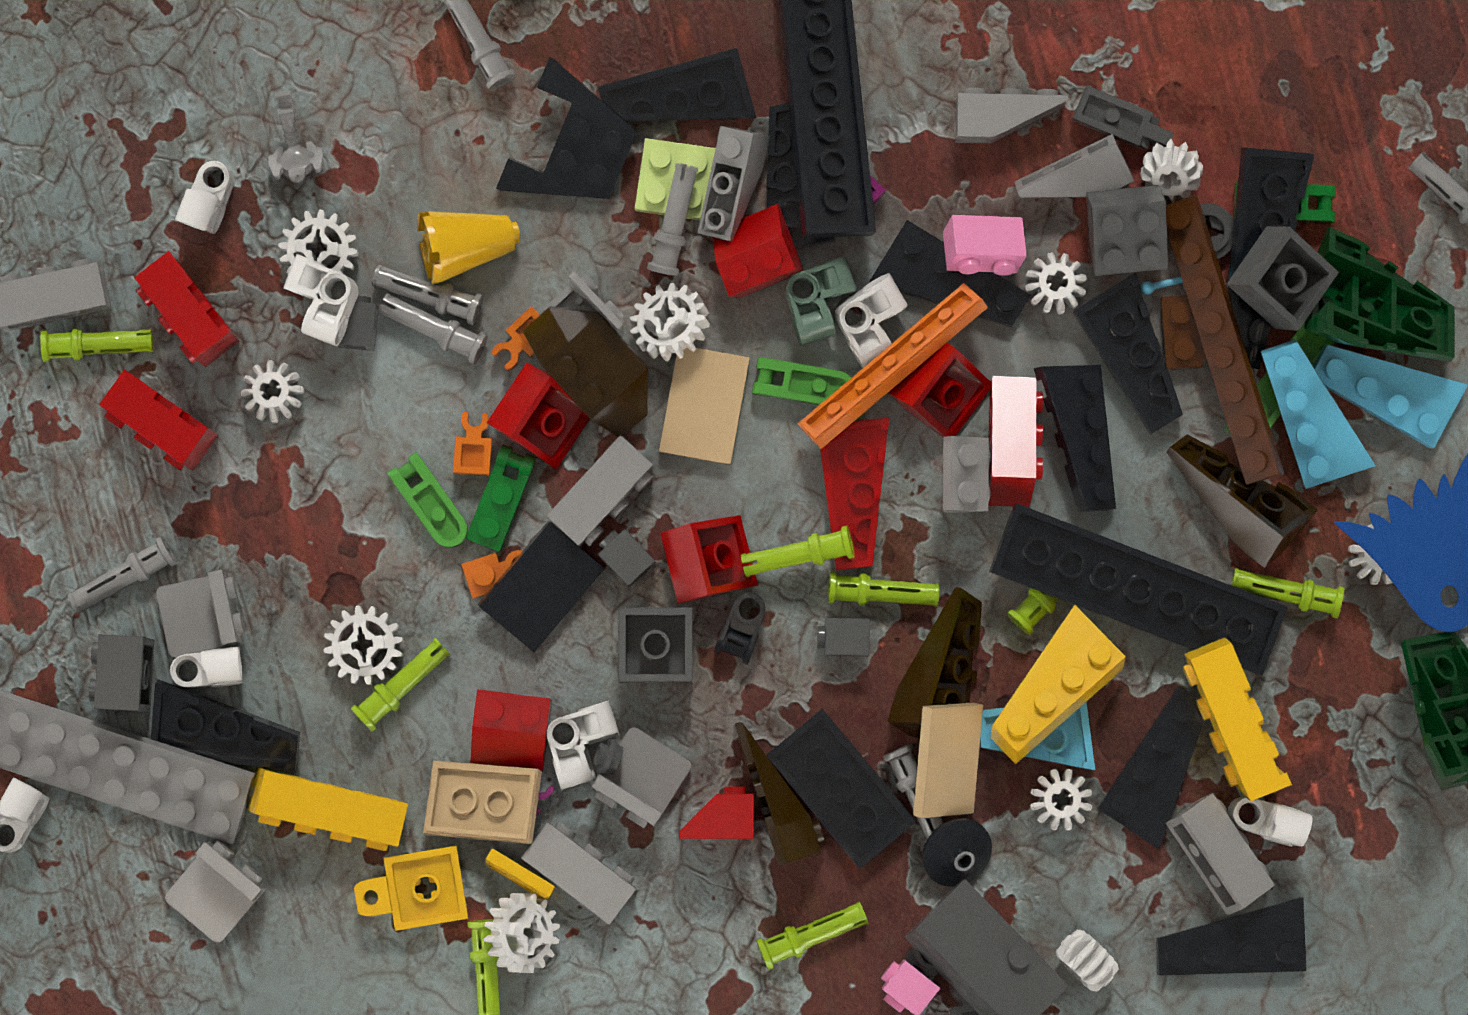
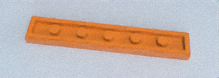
M963 283L798 423L801 430L822 449L985 311L988 307L983 299Z

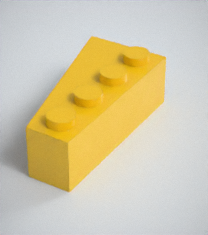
M1074 605L992 725L990 738L1017 764L1121 672L1126 656Z
M1224 637L1185 653L1184 655L1188 663L1183 666L1185 676L1191 687L1197 685L1201 698L1197 699L1196 703L1203 719L1207 720L1210 718L1214 728V732L1209 733L1210 739L1217 754L1223 752L1228 765L1222 768L1230 787L1237 786L1251 802L1292 785L1287 772L1284 773L1275 764L1274 759L1277 758L1279 753L1267 731H1262L1261 725L1264 724V718L1253 697L1249 698L1247 692L1251 690V687L1232 643Z
M256 768L246 810L259 815L258 822L277 827L280 826L281 820L295 823V831L312 835L316 834L317 828L331 831L330 839L351 843L352 837L366 839V847L387 851L388 845L398 847L408 803L357 790H349L332 784L314 782L290 774L275 773L269 771V769Z

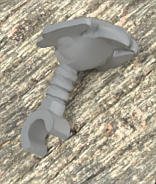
M291 92L276 93L279 107L278 113L283 124L285 143L288 146L285 151H283L282 146H279L273 155L268 156L269 168L275 180H279L281 174L284 173L294 183H299L304 180L312 168L315 170V173L321 172L323 150L321 147H316L311 141L306 142L307 148L299 144L300 139L297 124L295 123Z

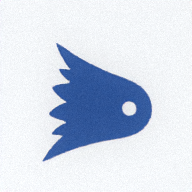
M1468 453L1459 467L1452 488L1446 475H1442L1438 486L1437 498L1420 478L1415 485L1413 508L1397 496L1389 494L1387 496V504L1391 523L1373 513H1369V518L1374 529L1352 522L1334 521L1344 533L1351 537L1379 565L1401 592L1414 612L1427 625L1443 632H1454L1468 625ZM1446 586L1454 587L1458 593V602L1454 607H1446L1441 601V591Z

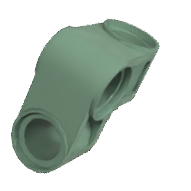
M846 257L832 259L816 267L797 272L788 280L785 298L791 313L794 331L801 346L836 335L834 322L825 302L846 293L858 292ZM797 282H804L810 286L812 295L806 299L798 298L794 295L792 286Z

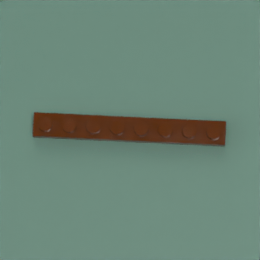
M1191 196L1166 206L1167 232L1246 485H1251L1284 474L1198 196Z

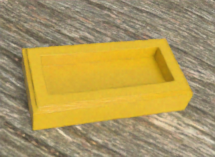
M493 848L485 859L487 867L528 892L536 894L540 899L548 901L555 889L554 885Z

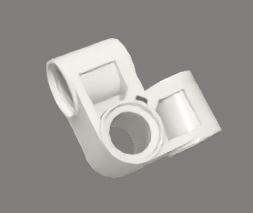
M209 161L202 165L192 188L186 189L175 220L196 229L215 234L220 227L226 204L234 187L235 179L231 170L219 161ZM215 170H222L224 173L223 183L215 188L209 187L207 182L209 174Z
M296 254L283 288L313 300L305 314L301 332L323 342L338 346L344 337L350 314L358 298V286L350 277L329 269L326 265ZM343 281L346 285V292L343 297L334 300L331 295V289L336 282Z
M890 273L868 283L860 291L840 302L835 310L836 322L862 368L892 344L878 323L893 317L908 306ZM852 307H859L862 311L860 322L855 325H847L845 321L846 312Z
M219 648L201 651L200 653L180 655L173 660L170 666L171 677L176 684L184 688L224 687L243 684L240 648ZM193 661L198 668L197 676L192 681L185 682L179 676V668L184 662Z
M609 700L579 709L576 713L559 717L548 726L547 739L561 790L597 779L588 749L585 748L584 744L590 745L620 735ZM559 723H567L574 730V737L568 744H560L553 737V730Z
M14 777L0 800V830L2 827L10 825L15 832V838L11 844L3 846L0 843V851L6 853L15 852L24 845L49 802V797Z
M1239 797L1234 799L1228 807V816L1236 828L1260 835L1261 838L1286 846H1304L1311 830L1312 815L1282 804L1270 803L1260 799L1250 802L1247 797ZM1249 803L1254 808L1255 816L1250 823L1245 824L1239 817V810L1242 805Z

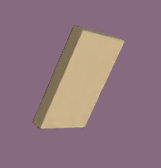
M685 348L683 350V358L679 359L676 355L659 453L731 465L750 357L696 348L693 352Z
M962 703L923 706L913 816L930 818L974 813L983 714L982 704Z
M433 761L423 833L433 836L532 844L542 771L531 768Z

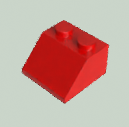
M779 204L742 218L732 241L712 237L716 264L729 297L740 299L786 280L797 272L804 271Z
M946 343L891 389L888 394L906 411L940 436H956L989 392L991 381L955 347Z
M526 362L486 423L541 461L557 469L590 418L551 375Z
M741 515L689 523L660 533L678 604L758 586L756 575L746 577L743 567L753 565V563L745 564L741 560V554L750 553Z
M477 689L472 725L470 763L539 769L543 772L552 699Z
M724 787V794H716L679 831V839H754V794H746V787Z

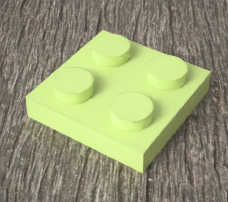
M645 138L635 211L665 215L675 172V163L687 164L688 167L694 166L698 168L686 219L700 220L716 148Z

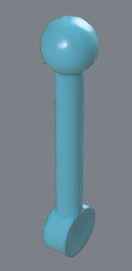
M1179 276L1154 283L1144 281L1140 285V290L1143 294L1150 295L1156 289L1181 284L1183 280Z

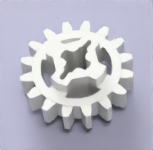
M319 210L317 218H313L309 211H305V221L300 222L296 218L291 219L295 226L293 231L283 229L282 233L288 238V242H281L278 244V247L286 251L287 254L279 259L282 264H291L286 271L287 274L290 272L296 254L316 261V256L310 249L317 248L320 238L327 251L320 252L316 262L327 266L333 260H339L332 270L342 273L345 268L354 270L355 267L349 261V258L357 257L359 252L356 249L350 248V245L356 243L357 238L355 235L346 236L351 227L347 222L338 226L340 217L336 213L328 220L324 210ZM312 228V232L307 237L299 239L306 230ZM328 228L339 235L342 244L329 240Z
M670 283L668 291H663L660 285L656 286V294L654 296L646 292L643 294L646 300L644 305L635 303L634 308L639 315L630 317V322L634 326L630 332L642 352L647 351L653 359L661 354L665 361H669L671 353H676L679 359L683 358V350L685 348L694 352L696 347L693 342L696 339L704 341L706 338L701 329L708 328L710 325L705 317L709 314L708 309L697 292L692 293L687 285L678 290L674 283ZM681 304L690 308L691 312H687L685 308H681ZM649 332H652L654 336H658V340L652 338Z
M361 606L355 607V615L353 616L345 610L342 611L344 621L339 623L332 620L330 623L336 629L334 634L325 633L324 635L326 639L332 641V646L323 649L324 653L333 654L334 656L328 663L329 667L332 668L339 665L341 669L339 670L338 677L344 678L350 673L352 674L351 683L356 685L360 677H364L367 685H372L373 675H377L381 680H385L384 670L386 668L394 671L397 669L396 665L392 662L393 657H403V653L396 650V645L403 643L404 638L394 637L393 634L398 630L399 625L394 623L388 626L387 621L390 615L385 612L379 618L376 617L377 610L373 606L370 607L367 614H364ZM368 621L379 625L386 635L376 636L370 632ZM354 624V631L345 641H340L344 631ZM362 634H364L366 640L373 642V647L367 648L366 658L363 656L362 651L355 649V644L361 642ZM387 649L386 656L382 662L374 667L375 657L381 650ZM342 655H352L358 660L360 670L349 666Z
M511 893L510 898L499 899L501 908L490 909L494 920L493 922H485L484 926L491 929V935L486 936L484 942L493 944L488 954L489 956L499 957L496 964L498 967H507L508 972L534 973V968L545 967L543 957L553 958L555 954L550 949L551 944H559V939L553 936V931L559 929L560 925L551 922L556 912L555 910H545L547 900L537 899L534 893Z

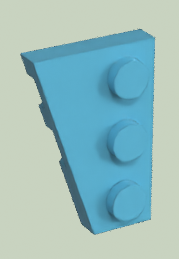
M1084 703L1025 757L1095 770L1087 703ZM1004 708L983 710L980 748L1003 752L990 737L992 725Z

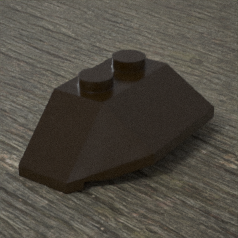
M550 306L522 331L542 367L592 421L615 436L619 437L621 435L623 437L648 415V366L599 312L562 309Z

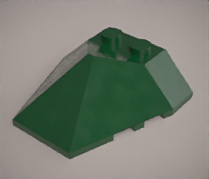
M1329 227L1325 232L1317 253L1339 273L1306 319L1304 329L1335 343L1451 362L1455 358V307L1418 280L1411 284L1397 274L1398 266L1391 261L1383 264L1368 253L1370 247L1361 240Z
M1455 631L1405 639L1401 642L1426 761L1441 790L1467 785L1468 648Z

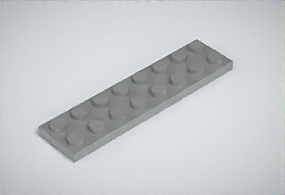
M0 690L1 769L230 844H234L237 840L256 773Z

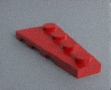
M889 417L854 421L820 449L831 533L841 531L843 526H848L855 557L851 559L847 556L834 558L836 571L873 566Z

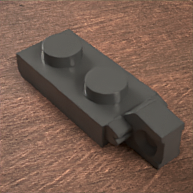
M1087 85L1071 120L1107 136L1113 134L1115 139L1145 150L1148 149L1150 144L1155 146L1156 143L1166 147L1167 142L1170 139L1172 140L1174 136L1173 132L1158 127L1160 119L1153 116V112Z

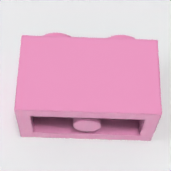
M952 215L943 231L947 271H959L962 274L994 272L1001 276L1010 275L1018 272L1027 256L1022 217Z

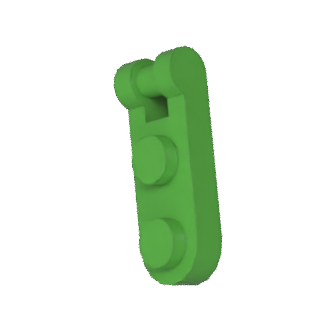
M758 357L756 369L759 370L757 382H753L752 394L820 405L851 377L839 370ZM774 372L784 374L782 386L772 385Z
M417 452L409 456V461L399 469L395 466L387 472L388 476L432 538L440 546L455 548L466 540L468 525ZM418 473L423 481L411 489L407 480Z

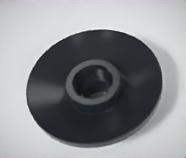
M959 818L940 825L928 837L923 848L922 863L926 873L936 883L949 887H954L964 879L968 882L974 880L983 872L990 860L992 853L990 835L980 823L971 819Z

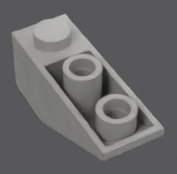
M966 88L964 93H958L956 98L955 143H993L1064 108L1067 102V95H1058V90L1054 89L1037 90V95L1022 94L1021 89L1015 88L1001 89L1000 94H986V89Z
M720 126L698 228L699 234L727 241L733 240L761 176L770 136L738 128Z

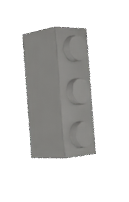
M81 259L71 262V268L57 270L55 266L36 269L34 276L21 278V274H10L0 277V329L8 332L112 310L104 268L98 262L93 263L92 259Z
M620 435L546 517L578 547L581 548L584 543L591 546L604 532V529L600 527L609 516L616 519L629 505L625 500L626 497L634 489L641 492L653 479L654 476L649 473L654 468L653 464Z
M1213 793L1195 801L1166 822V825L1227 915L1244 909L1275 886L1270 878L1267 867L1256 858L1249 847L1247 837L1236 828L1228 816L1226 806Z
M560 821L555 826L548 822L521 858L610 925L637 888L631 884L635 878L618 865L614 871L605 865L602 861L606 856L588 843L583 848L572 840L576 833Z

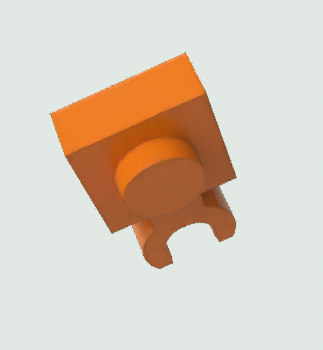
M532 306L505 330L512 339L509 342L497 344L491 351L494 357L498 356L502 351L511 353V360L504 366L507 371L517 366L519 355L523 351L530 358L535 355L522 332L540 315Z
M463 412L461 424L466 431V437L455 436L453 474L490 476L493 440L492 438H482L483 433L489 428V424L486 423L489 419L487 413H482L481 424L474 427L469 424V412Z
M516 550L509 553L505 561L499 562L495 552L461 564L472 599L485 596L522 551Z

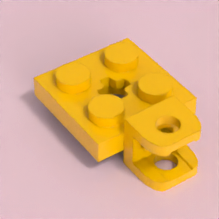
M457 845L385 857L386 876L361 881L354 887L358 913L363 916L392 913L395 931L468 919ZM428 877L430 883H436L437 890L431 892V898L424 899L423 893H416L415 886L421 884V878ZM373 890L377 893L378 900L375 904H368L366 902L365 894L367 891Z

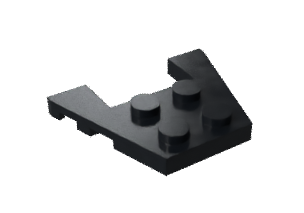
M549 57L537 88L572 103L544 171L509 157L496 189L500 191L610 199L637 130L591 92L577 77H574L561 63Z

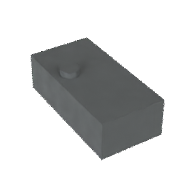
M966 879L952 887L904 936L979 1015H1041L1068 987L1064 980Z

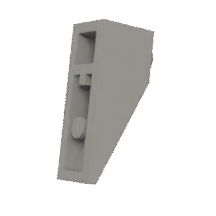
M1113 134L1014 181L1020 198L1086 197V192L1128 188V184L1134 182V179Z

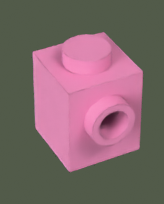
M905 959L900 964L893 961L881 977L885 981L881 988L887 993L883 1000L900 1013L906 1008L912 1014L920 1015L940 989L939 986Z

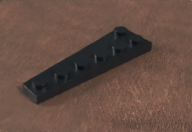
M1241 147L1229 280L1267 226L1291 227L1294 231L1296 230L1298 222L1296 215L1300 200L1304 199L1314 154ZM1228 286L1227 292L1251 368L1260 369L1263 358L1261 351L1265 350L1271 325Z

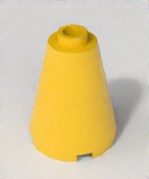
M423 211L419 212L417 216L418 232L425 231V234H422V243H419L426 275L428 279H432V284L443 282L511 253L515 250V243H520L518 224L516 221L511 222L508 215Z

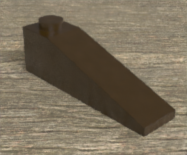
M1188 434L1170 446L1166 452L1235 545L1243 550L1250 559L1258 562L1264 568L1284 552L1318 510L1290 487L1280 482L1276 486L1265 481L1246 485L1241 468L1229 463L1226 454Z
M955 587L897 688L887 722L909 736L920 739L923 706L970 703L971 683H977V671L972 670L973 650L979 646L982 602L964 589Z
M743 722L735 723L778 865L780 866L821 852L819 844L825 843L819 821L812 823L809 814Z

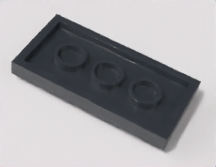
M823 708L766 755L859 869L916 823L915 819Z

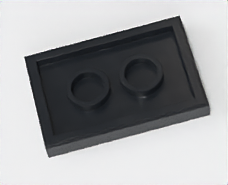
M548 521L478 603V606L532 652H535L602 573L604 568Z

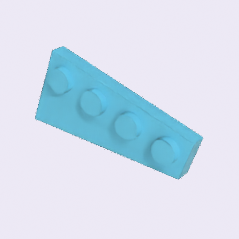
M1296 339L1262 350L1261 354L1305 488L1307 489L1375 467L1376 465Z
M1324 345L1313 364L1315 371L1328 390L1428 448H1434L1468 386L1464 383L1331 345Z

